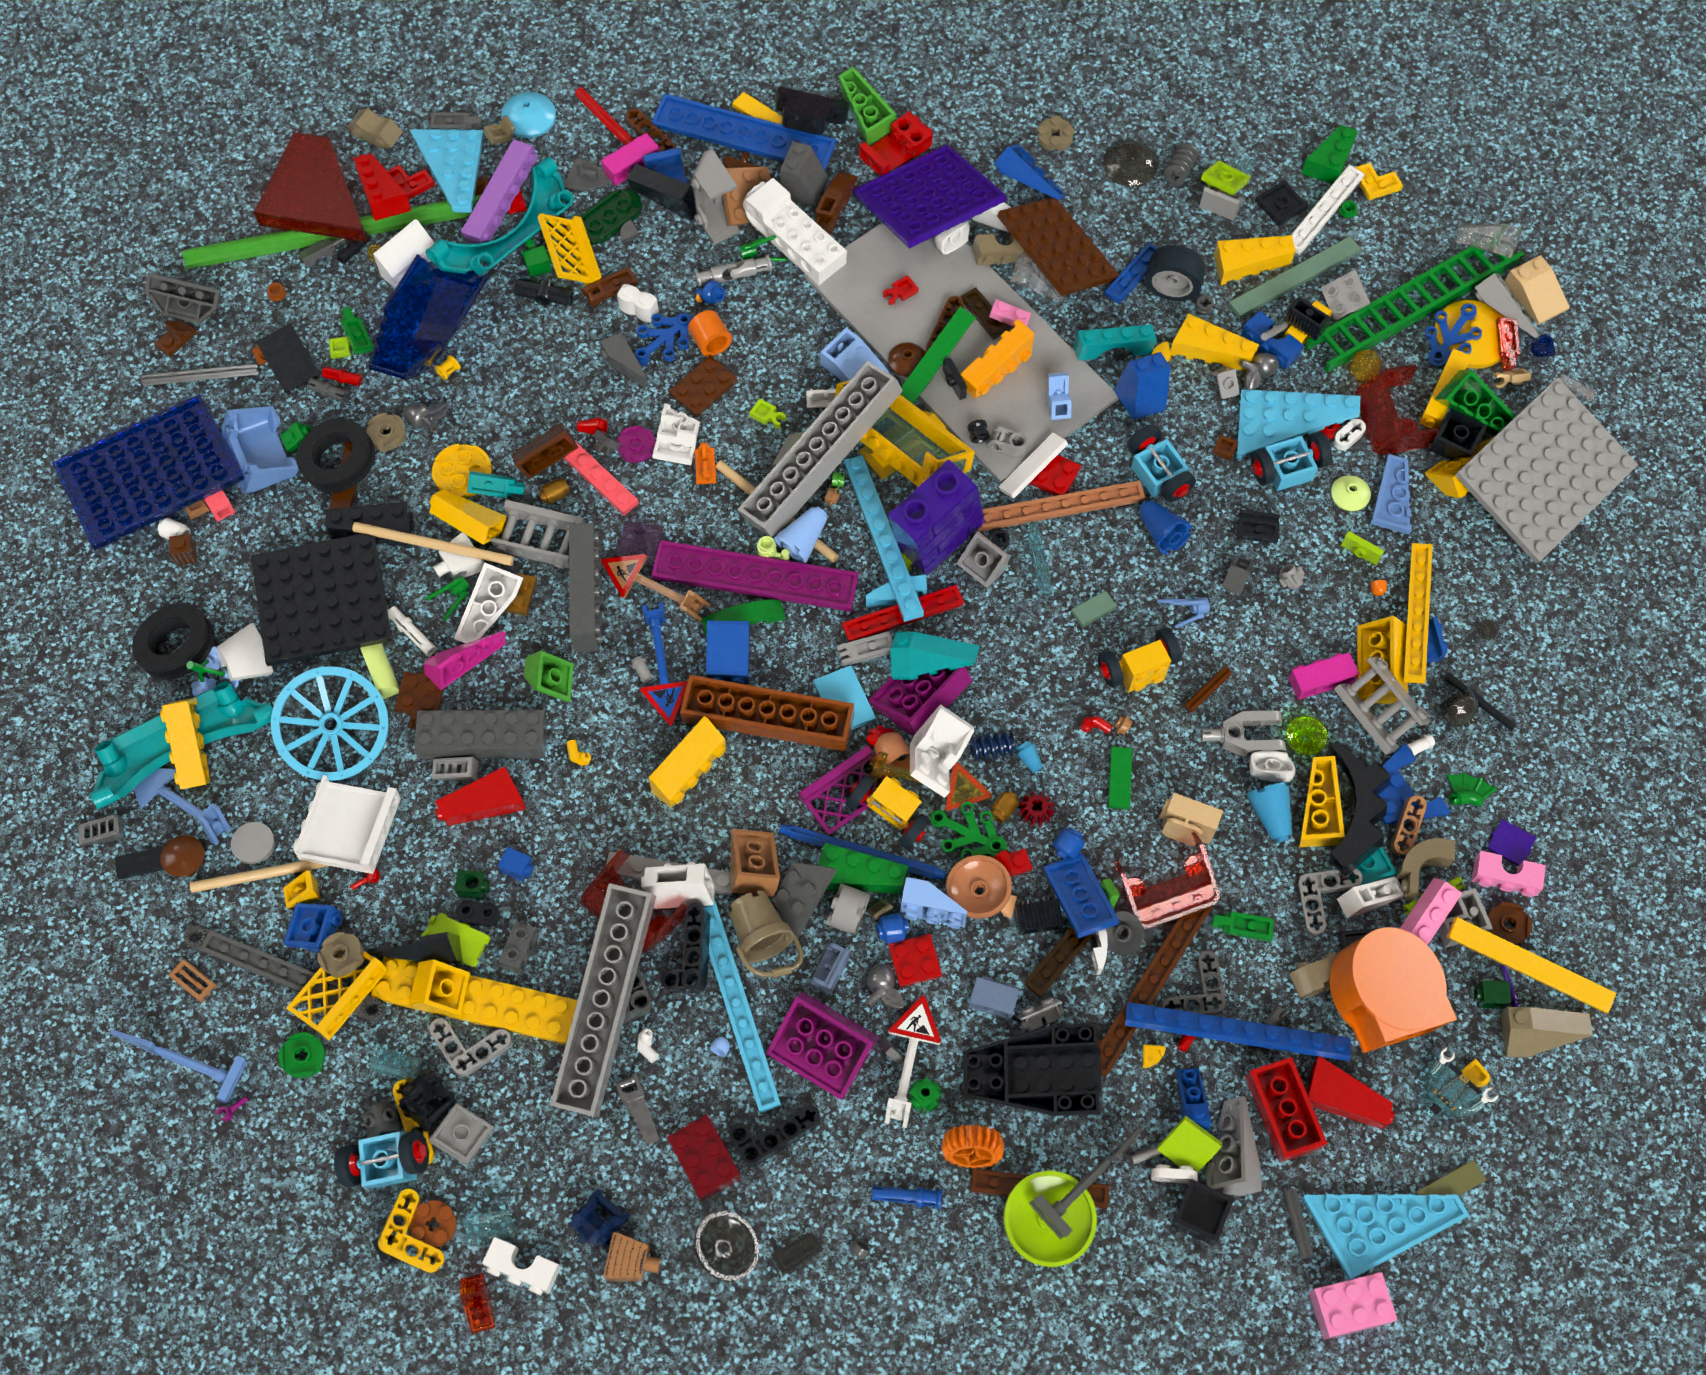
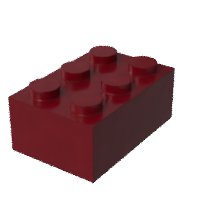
M707 1114L667 1136V1140L700 1202L741 1180L740 1173Z

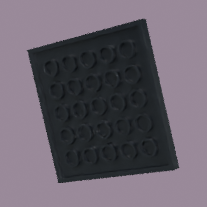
M358 534L251 555L265 663L267 666L393 641L375 536Z

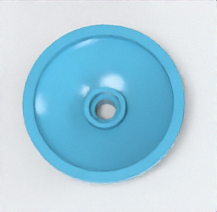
M524 92L511 97L504 104L501 111V119L503 116H507L511 123H513L515 128L513 135L521 138H534L550 130L556 120V110L552 101L545 95L536 92Z

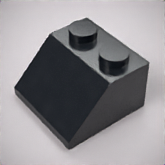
M1451 409L1429 450L1447 459L1471 457L1487 425Z

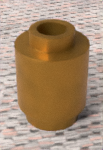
M563 478L555 479L540 487L541 492H539V496L543 503L547 502L551 505L566 497L570 489Z
M1011 791L1002 792L991 807L993 819L1002 824L1005 820L1008 821L1019 806L1018 796Z

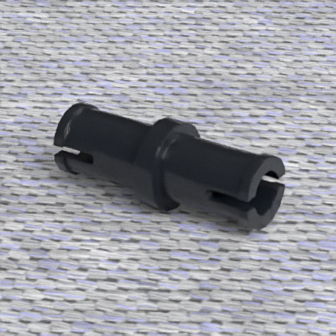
M361 232L353 241H349L347 246L336 255L338 261L345 265L354 255H358L361 249L371 241L370 236L366 232Z

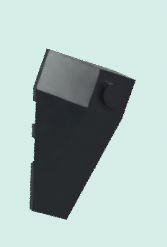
M449 932L419 937V940L401 941L402 943L399 947L398 944H389L367 950L369 955L418 963L436 960L456 967V963L463 962L460 937Z

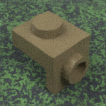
M503 116L500 124L484 126L483 133L491 145L511 142L515 128L508 117Z

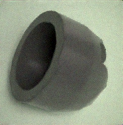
M855 1239L850 1247L851 1256L857 1255L856 1260L864 1259L871 1250L869 1245L860 1239Z

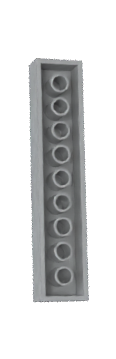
M867 361L737 509L743 518L774 540L775 536L782 531L901 394L903 390L897 379Z
M611 883L608 885L550 1106L593 1117H599L656 900V896L652 893Z

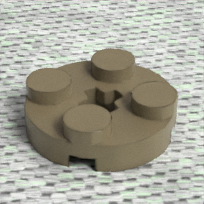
M1054 115L1039 125L1037 131L1038 143L1049 151H1052V149L1063 151L1072 144L1074 128L1060 116ZM1052 133H1058L1059 136H1052Z
M381 413L371 418L368 422L366 433L372 439L375 448L380 452L395 449L407 439L405 424L398 415ZM384 429L387 431L391 430L389 434L383 435Z
M344 932L334 933L321 944L323 947L320 952L318 951L320 966L326 973L335 978L352 973L364 962L363 945L353 934H345ZM340 950L345 952L342 958H336Z

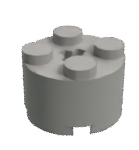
M841 884L837 893L839 897L835 896L831 904L833 913L829 914L826 925L856 935L861 925L863 914H865L870 894Z

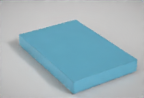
M851 665L813 680L820 698L854 703L855 714L851 730L876 721L872 708Z

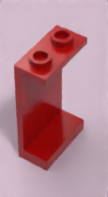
M908 110L907 112H908L916 121H918L927 131H929V132L932 134V142H933V132H932V130H931L928 126H925V125L920 121V119H919L916 115H913V114ZM890 133L871 147L865 141L859 145V158L879 176L903 166L914 158L910 153H906L898 142L893 141Z

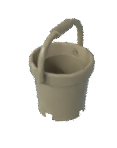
M757 891L759 896L753 897L752 893H747L732 902L730 905L732 911L727 910V913L739 941L736 951L744 966L754 975L770 978L788 975L798 969L803 962L804 956L801 944L790 926L782 921L766 892ZM792 942L798 952V959L792 966L787 965L763 972L750 965V963L772 958L785 950Z

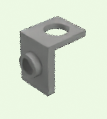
M1224 367L1209 372V375L1217 377L1221 399L1240 394L1235 369Z

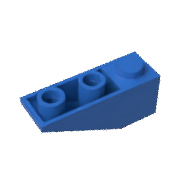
M1199 1068L1177 1069L1181 1118L1183 1119L1184 1116H1187L1204 1130L1210 1132L1211 1119Z

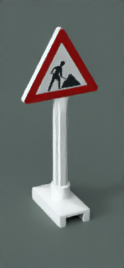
M924 995L888 1031L889 1034L909 1038L898 1094L894 1099L889 1098L885 1117L886 1124H889L890 1118L902 1120L903 1128H907L911 1103L907 1102L906 1095L918 1042L941 1044L938 1030Z

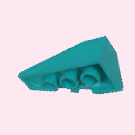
M896 632L890 648L892 679L913 680L917 679L918 675L926 673L934 675L937 674L938 670L946 668L954 670L974 665L980 647L975 644L918 632Z

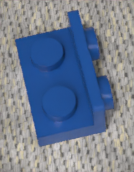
M1436 616L1430 619L1428 626L1427 663L1442 661L1448 651L1447 643L1443 641L1442 625L1438 623Z

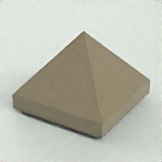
M882 899L869 907L866 912L874 919L879 920L881 916L889 915L893 906Z

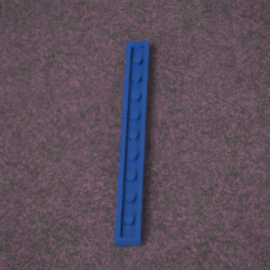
M1127 1002L1125 1026L1349 1061L1351 1058L1350 1037Z

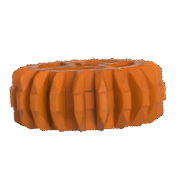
M971 1124L968 1126L961 1125V1127L955 1126L953 1129L947 1130V1133L943 1136V1156L945 1160L950 1161V1164L976 1169V1167L985 1168V1166H992L999 1163V1160L1002 1159L1004 1142L1001 1133L996 1132V1129H989L988 1126L982 1127L979 1124L977 1126Z

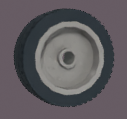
M1179 245L1160 247L1152 253L1149 259L1145 283L1149 290L1158 297L1171 301L1190 300L1197 296L1202 287L1206 267L1205 262L1192 249Z

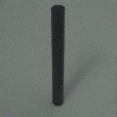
M1451 673L1444 678L1510 731L1517 726Z

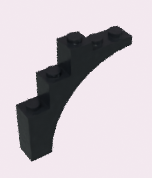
M1336 741L1331 745L1330 756H1335L1336 763L1347 776L1354 793L1356 808L1349 831L1330 855V863L1346 877L1383 846L1384 833L1378 826L1374 825L1386 816L1387 804L1378 795L1389 786L1390 776L1385 768L1379 767L1375 763L1367 767V764L1362 759L1355 757L1346 745Z

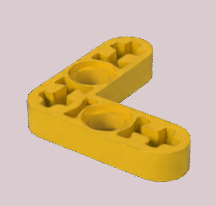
M404 1189L395 1200L379 1237L378 1246L384 1253L429 1273L436 1272L444 1263L443 1253L439 1249L405 1234L419 1203V1195L413 1189ZM409 1197V1205L406 1209H401L404 1206L405 1198ZM401 1216L404 1219V1225L397 1226L393 1222V1217ZM392 1232H395L392 1245H388V1237ZM406 1246H414L417 1250V1255L409 1256L405 1250ZM423 1252H425L422 1260H420L419 1257L422 1255ZM431 1256L435 1257V1259H434L435 1264H434V1265L430 1264V1259H429V1258H430Z

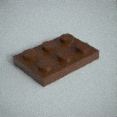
M710 355L669 390V395L697 418L738 383V378Z

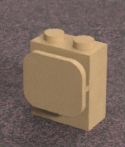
M1173 793L1171 799H1166L1159 817L1163 819L1161 827H1163L1162 834L1191 846L1198 845L1199 841L1210 844L1217 830L1223 810Z

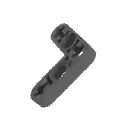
M1203 951L1197 959L1202 994L1167 998L1162 1003V1008H1167L1169 1003L1172 1004V1007H1180L1181 1002H1183L1182 1008L1175 1010L1182 1011L1183 1009V1011L1192 1012L1188 1009L1187 1003L1195 1001L1199 1005V1010L1193 1013L1213 1016L1220 1014L1226 1006L1218 958L1214 952ZM1205 957H1208V960H1212L1213 962H1211L1209 966L1210 972L1204 974L1203 972H1206L1208 968L1207 964L1205 962L1203 963L1202 961ZM1208 977L1214 978L1217 981V986L1209 988L1205 983V979ZM1213 999H1215L1216 1003H1220L1217 1009L1210 1005L1206 1006V1011L1203 1010L1204 1004H1210Z

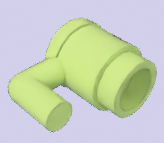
M763 536L759 539L757 544L758 556L790 560L789 550L783 549L781 553L777 552L776 542L772 537Z

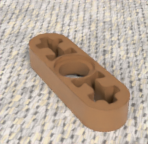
M1411 796L1405 800L1390 843L1391 850L1397 855H1406L1413 848L1427 807L1423 797ZM1417 801L1419 809L1414 810V806L1411 803ZM1407 813H1408V814H1409V813H1413V815H1416L1417 817L1412 816V815H1407ZM1406 819L1413 822V829L1410 832L1406 831L1403 825ZM1403 841V845H1405L1406 848L1400 850V846L1397 844L1398 842Z

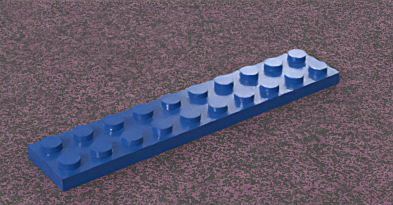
M665 93L651 122L658 129L746 151L784 162L792 141L811 146L825 171L837 144V140L834 138L785 128L778 123Z

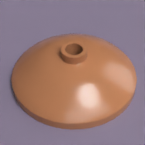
M974 855L962 859L952 868L947 878L946 891L949 898L967 911L966 917L984 919L996 915L1006 906L1011 896L1012 883L1007 869L999 861L989 856ZM982 889L984 892L982 894H977L976 890Z

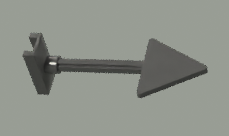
M1140 1127L1101 1160L1060 1201L1057 1200L1051 1206L1040 1194L1028 1203L1059 1239L1067 1237L1073 1231L1061 1217L1067 1211L1066 1208L1107 1169L1110 1162L1121 1156L1142 1132Z

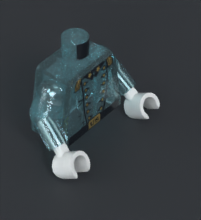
M1447 1047L1442 1048L1441 1058H1437L1427 1072L1426 1088L1428 1091L1426 1097L1432 1103L1426 1108V1112L1435 1119L1442 1112L1449 1118L1453 1115L1457 1117L1475 1115L1487 1106V1102H1494L1499 1098V1095L1494 1099L1488 1097V1091L1493 1089L1492 1087L1484 1091L1483 1097L1480 1096L1483 1092L1450 1062L1454 1059L1455 1052L1451 1057L1444 1056L1443 1053L1447 1050Z

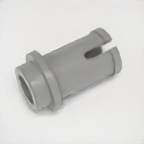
M638 656L631 661V667L637 671L642 683H648L653 680L654 675L646 664V658Z

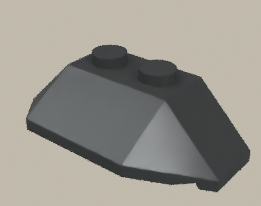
M147 273L145 293L164 316L201 324L218 310L221 290L215 287L153 273Z

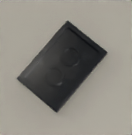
M291 323L256 341L285 394L307 383L310 378L320 376Z

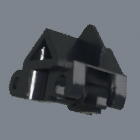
M424 1069L416 1078L408 1077L406 1079L405 1088L402 1090L405 1096L401 1099L399 1107L412 1120L417 1122L421 1129L428 1132L431 1129V1125L446 1110L453 1107L457 1101L453 1093L446 1090L444 1085L438 1081L433 1070ZM435 1096L444 1098V1101L429 1114L426 1104Z

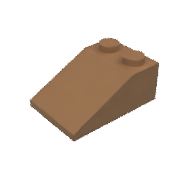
M732 829L730 853L732 893H752V895L759 896L757 891H764L768 897H774L780 881L774 833Z

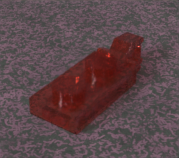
M1499 317L1496 319L1499 358L1502 359L1503 371H1510L1516 368V361L1518 355H1520L1517 320Z

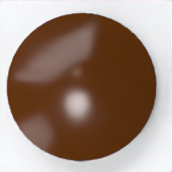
M182 835L175 837L162 849L160 856L161 865L172 876H193L204 860L205 849L200 841L192 836Z

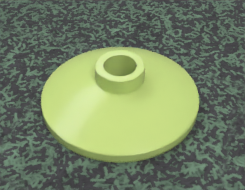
M1348 475L1338 478L1333 483L1331 497L1338 507L1347 511H1358L1369 503L1371 491L1364 480Z

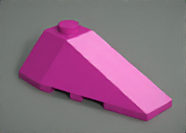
M501 631L429 657L424 663L425 675L440 690H443L506 645V634Z

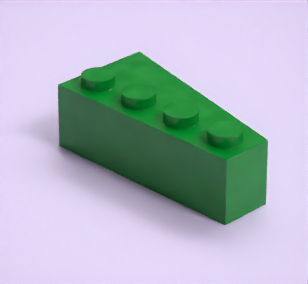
M1471 369L1459 370L1434 399L1449 409L1456 410L1487 425L1486 431L1494 436L1515 417L1514 413Z

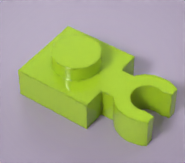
M760 398L749 412L751 418L764 425H767L770 421L777 429L781 428V423L777 421L778 419L786 421L784 413L776 412V406Z

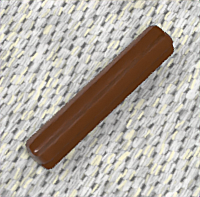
M1223 666L1185 702V709L1193 712L1231 676L1232 671L1227 666Z

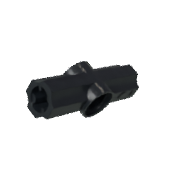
M518 278L515 282L514 295L534 299L536 303L541 305H548L551 302L570 306L574 300V289L555 286L551 281L545 279L534 282Z

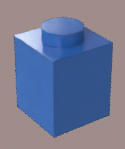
M507 847L498 864V868L501 873L524 882L527 877L532 875L534 863L530 856Z

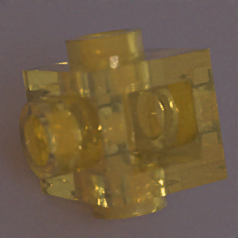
M1373 349L1356 352L1349 370L1359 382L1375 380L1383 361Z

